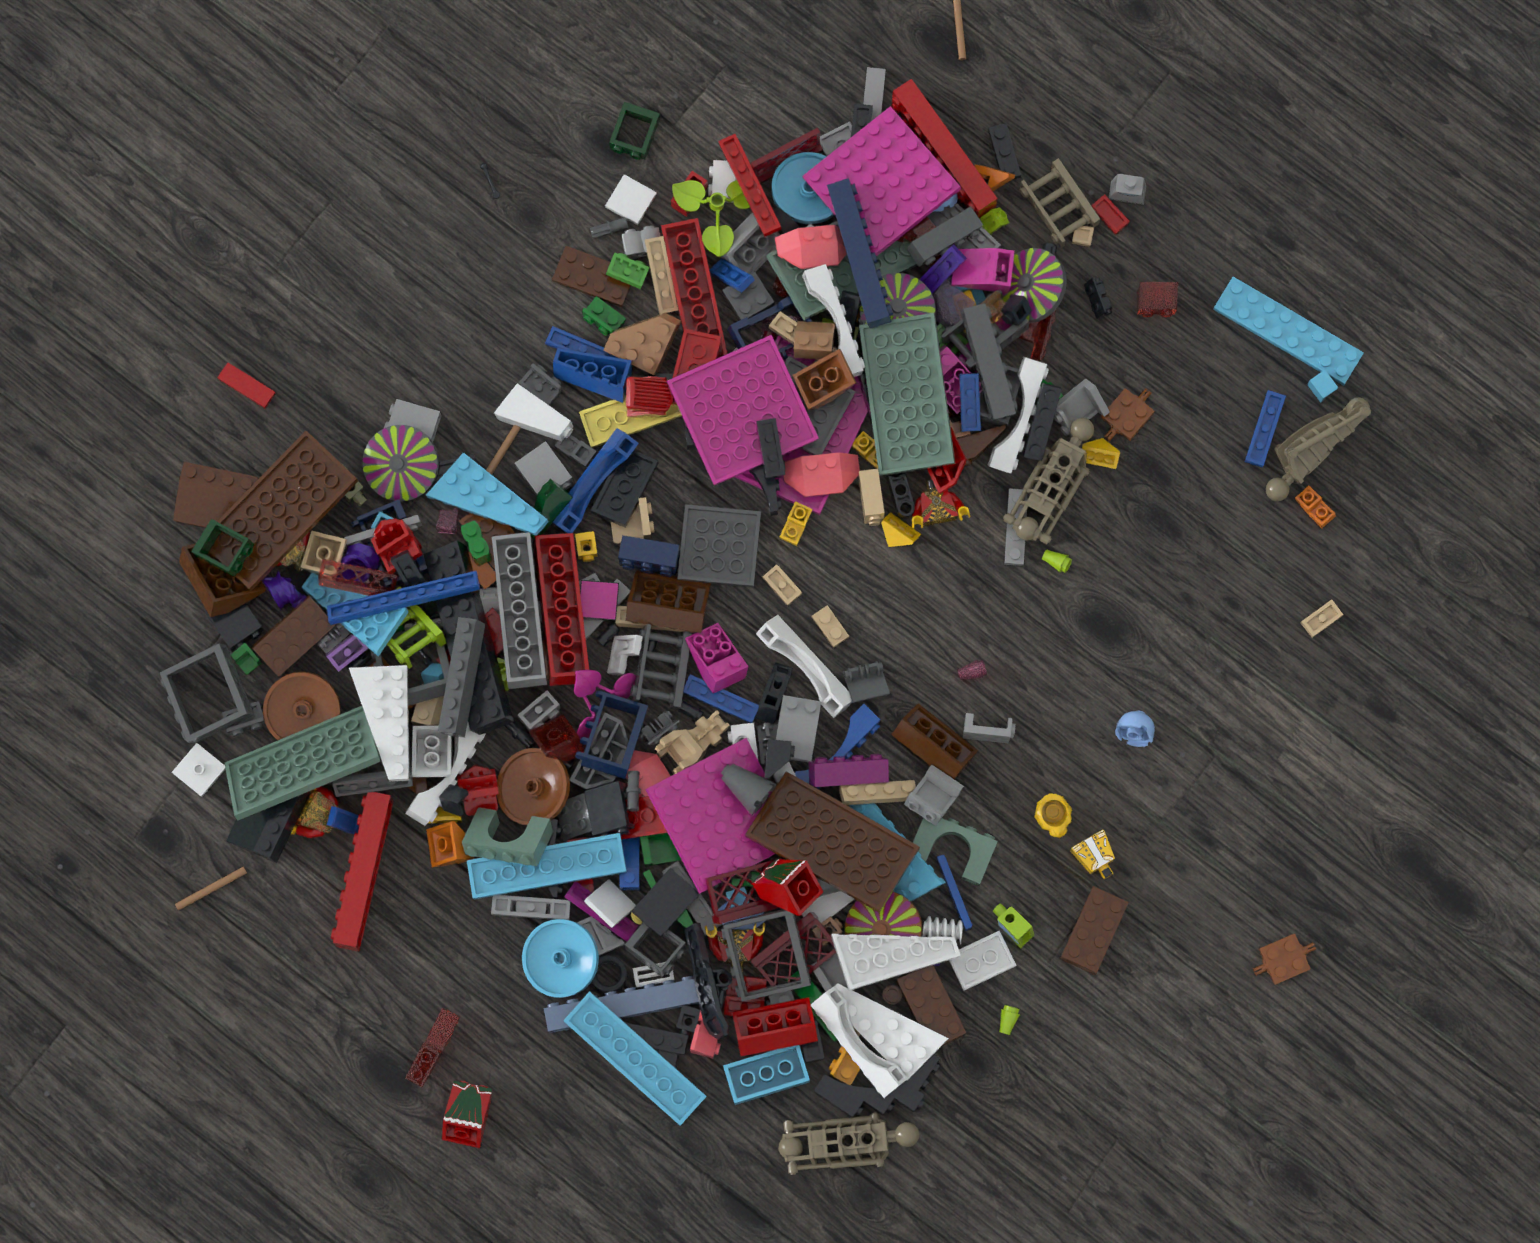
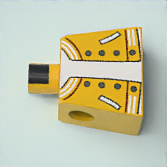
M1104 830L1099 831L1071 848V853L1090 874L1098 870L1103 879L1114 874L1108 864L1113 862L1115 857Z

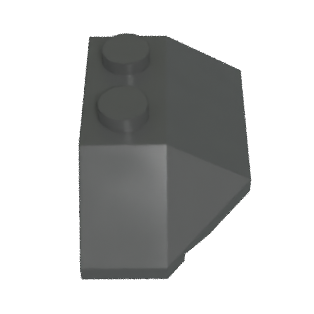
M604 713L596 728L588 754L622 764L629 742L623 722ZM580 759L570 778V782L588 790L613 783L617 776L581 766L582 760Z

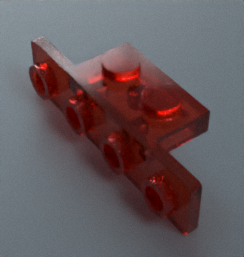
M1056 310L1043 320L1029 323V329L1019 336L1020 339L1034 344L1030 359L1039 362L1044 359L1046 355L1045 348L1051 337V327L1056 319Z

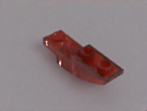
M445 1008L441 1009L405 1079L420 1087L424 1086L446 1048L460 1016Z

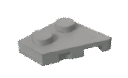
M593 917L577 922L586 928L594 938L599 956L625 944L622 939L617 938L607 927L602 926Z

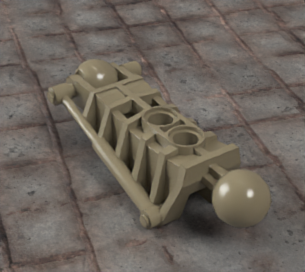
M1361 397L1354 398L1339 413L1334 414L1331 412L1313 420L1289 436L1282 444L1276 445L1274 450L1286 474L1282 478H1273L1267 483L1266 494L1269 499L1278 502L1287 498L1289 486L1293 482L1301 484L1304 481L1305 475L1310 474L1330 454L1338 442L1344 441L1345 437L1355 431L1354 428L1371 414L1368 401Z
M1083 417L1072 422L1070 427L1072 437L1069 442L1060 438L1051 448L1046 446L1043 460L1038 461L1011 513L1004 515L1003 521L1013 525L1012 529L1015 530L1020 539L1036 541L1038 538L1040 539L1039 541L1046 545L1050 543L1052 539L1050 533L1062 512L1069 505L1084 476L1086 477L1090 473V469L1086 468L1087 453L1079 448L1082 441L1089 440L1094 434V425L1089 419ZM1065 458L1069 461V465L1063 467L1059 464V460ZM1074 473H1076L1077 475H1076L1075 479L1073 480L1072 477H1073ZM1052 475L1059 476L1060 481L1058 483H1052L1049 477ZM1042 484L1048 486L1044 494L1038 492ZM1051 489L1058 491L1054 500L1048 497ZM1026 494L1030 495L1027 501H1023ZM1021 505L1023 509L1020 512L1018 518L1016 519L1014 515L1016 514L1018 508ZM1029 507L1045 515L1040 526L1034 518L1023 517ZM1054 509L1058 510L1055 517L1051 515ZM1047 520L1051 521V524L1049 525L1047 531L1045 533H1042L1041 531L1043 530Z
M877 1112L870 1114V1116L827 1119L821 1122L793 1124V1121L787 1120L783 1122L786 1134H782L778 1150L785 1159V1162H789L788 1174L796 1175L798 1170L828 1167L830 1169L866 1165L883 1167L884 1160L889 1154L888 1143L897 1142L903 1147H911L919 1139V1130L915 1124L904 1122L896 1130L887 1131L886 1121L881 1119ZM823 1126L822 1130H814L813 1128ZM808 1128L805 1132L793 1133L794 1129ZM837 1134V1140L827 1141V1135ZM866 1134H871L873 1137L870 1144L864 1143V1136ZM808 1136L809 1155L800 1156L803 1151V1144L798 1137ZM847 1136H852L853 1144L847 1147L844 1140ZM838 1144L839 1152H828V1145ZM863 1155H870L871 1157L863 1158ZM855 1156L856 1159H848V1157ZM833 1158H841V1160L832 1161ZM825 1159L827 1163L817 1164V1160ZM810 1160L812 1163L807 1165H797L796 1161Z

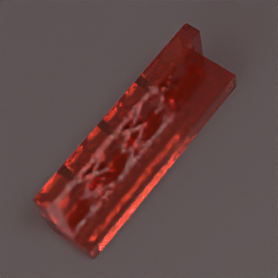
M322 558L317 582L320 586L371 596L395 590L398 575ZM325 566H334L337 572L331 576L324 574ZM350 569L354 571L356 576L351 579H345L341 573ZM369 573L372 574L375 580L370 583H363L360 577ZM385 577L392 578L390 588L382 587L379 581Z

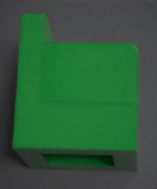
M246 643L231 654L233 660L246 675H249L262 664Z

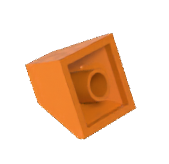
M455 821L426 829L432 867L458 864L474 859L472 856L465 855L462 840L466 833Z

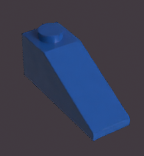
M640 837L622 839L627 872L620 873V890H640Z

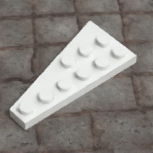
M407 665L349 668L389 781H409Z
M831 934L849 991L961 956L955 937Z
M839 983L835 985L836 989L847 1001V1011L852 1026L887 1061L896 1063L908 1078L907 1081L949 1039L853 990L849 991L847 987Z

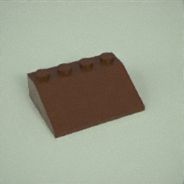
M184 462L179 479L173 521L206 528L211 519L218 521L259 478Z
M196 544L182 547L179 563L210 617L229 613L266 592L262 581L251 591L236 576L233 577L198 558L191 552ZM209 551V553L207 554V556H209V557H211V558L217 560L218 562L222 563L220 560H218V559Z
M636 570L627 602L625 621L650 624L655 627H667L673 630H685L691 633H701L711 583L678 580V577L674 576L667 577Z

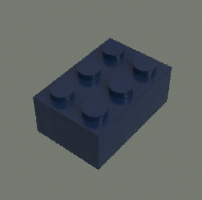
M622 535L618 556L619 565L623 566L622 568L626 570L637 568L641 569V572L652 574L654 571L660 572L662 576L671 577V575H676L680 548L677 544Z

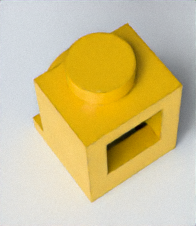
M594 531L575 534L578 558L583 559V562H590L594 560V557H598ZM585 546L591 548L590 551H584L583 549Z

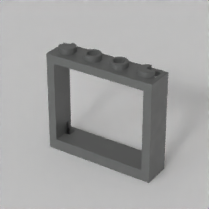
M434 622V623L438 626V628L440 629L439 623H438V622ZM425 630L423 632L419 631L400 644L399 647L414 644V640L420 641L427 636V632ZM406 631L395 633L391 638L394 640ZM436 643L444 679L409 688L408 706L444 696L450 666L445 645L440 647ZM386 645L382 652L389 651L391 649L388 647V645ZM370 650L372 659H376V663H373V666H384L381 654L378 657Z
M219 643L160 672L161 684L167 690L169 695L167 696L168 702L175 710V719L181 725L183 730L181 734L187 743L196 744L254 715L227 645ZM216 655L238 712L194 733L172 676Z
M410 730L409 781H389L386 771L345 776L332 781L336 797L413 786Z
M782 909L724 923V929H721L722 938L727 940L728 948H726L728 960H732L731 974L737 980L738 985L735 986L737 996L741 997L742 1002L811 985L812 982L795 914ZM785 916L801 979L748 992L732 928Z

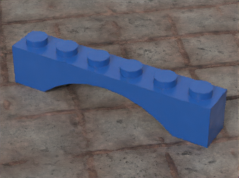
M616 428L570 490L569 494L573 498L552 523L566 533H573L582 521L587 505L598 487L618 465L628 459L639 443L622 430Z
M865 704L850 717L847 736L840 749L829 760H833L835 756H844L845 759H849L853 755L851 751L856 746L860 748L867 741L865 737L869 733L873 735L880 728L878 725L880 719ZM809 769L795 772L797 778L809 784Z

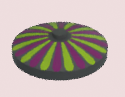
M1040 248L1025 249L1016 253L1013 260L1011 287L1007 294L1002 293L1003 299L1001 303L1005 305L1010 300L1009 296L1011 294L1025 296L1032 309L1031 313L1026 317L1029 323L1038 322L1048 317L1059 306L1066 291L1067 278L1061 261L1055 255Z
M891 273L882 276L883 280L880 283L882 287L885 286L888 298H885L887 304L891 305L893 315L890 316L891 320L935 313V301L932 293L918 278L904 273ZM860 301L859 315L861 324L863 325L867 324V321Z
M394 425L380 430L370 439L363 454V471L368 484L380 496L392 501L398 499L400 501H408L420 497L430 489L438 474L439 458L435 445L424 432L412 426Z

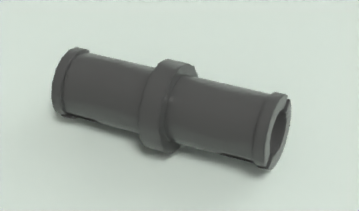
M628 771V788H626L627 810L639 811V794H641V789L639 788L640 772Z

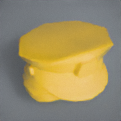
M1048 794L1037 802L1034 817L1042 829L1048 830L1053 837L1061 838L1066 834V827L1071 823L1072 808L1063 796Z

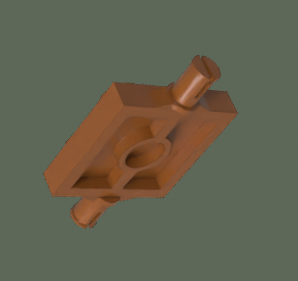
M1125 388L1108 407L1110 413L1105 417L1101 415V419L1108 423L1111 428L1104 437L1111 441L1117 433L1131 441L1155 413L1145 403V400L1152 393L1145 388L1140 396H1137Z
M1294 933L1259 948L1263 964L1252 968L1253 972L1257 971L1254 973L1255 976L1267 972L1273 984L1276 985L1310 970L1306 954L1316 950V947H1312L1314 946L1313 942L1303 947Z

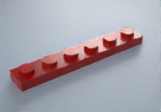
M736 134L719 140V146L764 237L782 230Z

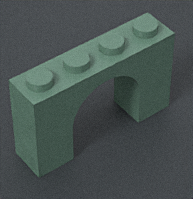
M477 809L462 840L465 855L538 866L553 833L550 819L532 816L526 830L519 838L510 842H498L493 840V836L500 824L496 810Z
M923 818L913 843L920 847L918 852L925 863L934 843L939 838L945 835H956L967 843L970 850V858L961 879L980 886L998 842L994 840L995 837L987 833L981 835L977 833V829L970 826L962 827L958 821L948 818V820L942 818L936 826Z

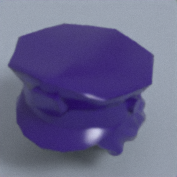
M361 543L347 546L346 554L341 559L339 566L338 582L347 586L352 584L361 585L366 582L373 570L378 569L380 558L371 546Z
M279 571L275 577L269 576L262 580L281 611L285 604L291 603L292 607L295 608L307 597L295 589V585L290 583V578L281 577Z

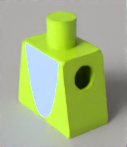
M1000 903L994 908L993 913L998 917V925L1021 949L1034 936L1033 927L1012 906L1006 909Z

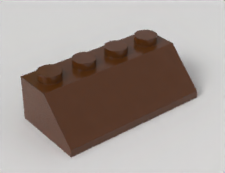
M919 703L900 721L891 734L897 741L904 744L915 755H918L927 762L929 766H935L954 780L978 752L975 747Z

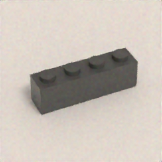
M970 206L912 241L907 250L919 267L924 264L928 266L936 260L935 257L939 255L942 257L951 246L955 245L958 248L966 242L965 239L968 237L973 239L979 235V230L983 223Z

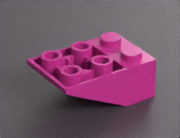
M999 248L959 249L967 259L952 274L951 286L997 292L1000 289L1002 293H1008L1012 279L1013 250Z
M944 345L940 348L947 404L958 414L960 412L959 374L971 372ZM979 382V393H981L982 387Z
M719 623L703 629L701 633H695L685 638L700 674L713 694L746 678L748 665Z

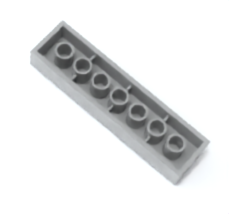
M530 532L492 536L508 688L515 689L547 685Z

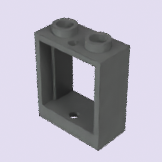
M642 923L626 942L625 949L663 978L665 974L668 975L675 966L673 964L676 960L682 959L686 954V942L670 930H667L663 937L674 944L677 949L664 965L659 967L637 950L652 931L645 923Z

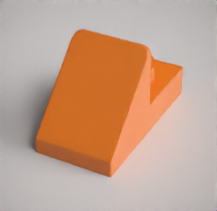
M975 164V168L982 178L989 179L988 186L992 191L997 190L1015 178V174Z

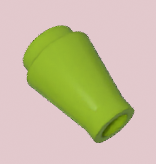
M1046 550L1042 557V560L1046 561L1057 571L1064 573L1068 571L1072 562L1069 555Z
M1004 1005V1008L1001 1009L999 1032L1011 1034L1020 1016L1018 1014L1020 1009Z

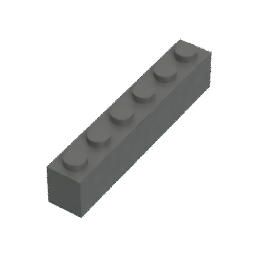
M983 303L962 309L960 313L977 373H979V380L990 419L994 421L1016 414L1017 403L1015 399H1012L1010 393L1012 385L1006 379L1005 373H1007L1005 363L1001 361L1000 355H1002L1000 344H997L995 340L997 333L995 326L991 325L990 322L992 317L990 308L986 307V304Z
M458 617L438 732L447 736L465 738L485 623L477 619Z

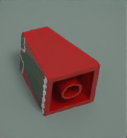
M775 859L752 882L761 899L797 916H800L823 893L811 867L805 860Z
M466 1081L453 1082L443 1118L442 1140L477 1148L481 1147L492 1099V1089L484 1085H472Z

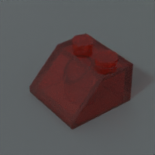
M1140 282L1137 290V314H1142L1143 317H1152L1153 314L1170 317L1172 314H1175L1177 310L1178 282Z
M564 715L529 731L538 747L548 758L569 761L575 758L576 752L584 753L580 737Z

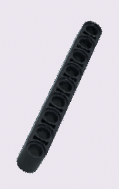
M863 368V372L858 376L872 425L868 388L865 383L866 373L865 368ZM901 472L898 477H893L891 474L886 475L897 516L901 519L910 518L915 507L905 472ZM902 487L905 490V494L898 495L895 492V488ZM907 505L910 508V512L907 514L903 513L900 510V506Z

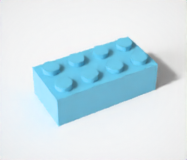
M799 1045L772 1050L723 1065L735 1105L810 1082Z

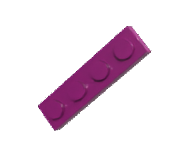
M575 881L564 897L622 939L628 941L638 928V925L625 917L611 928L584 902L592 892Z

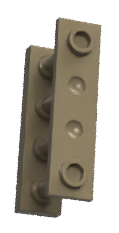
M1058 158L1052 162L1051 172L1028 186L1025 180L1021 181L1019 191L1025 199L1028 198L1051 232L1050 236L1053 242L1059 244L1062 248L1066 242L1064 237L1085 224H1090L1093 228L1099 225L1100 218ZM1054 178H1059L1062 183L1061 187L1038 201L1033 191ZM1069 193L1072 197V202L1049 216L1043 207L1063 194ZM1074 209H1080L1083 213L1082 218L1061 231L1057 229L1053 222Z

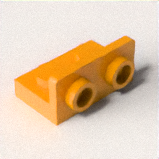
M841 1046L838 1051L841 1053L839 1059H834L829 1067V1070H831L830 1076L844 1084L852 1085L861 1068L852 1060L846 1049Z

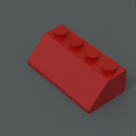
M809 997L732 1012L741 1056L818 1041Z

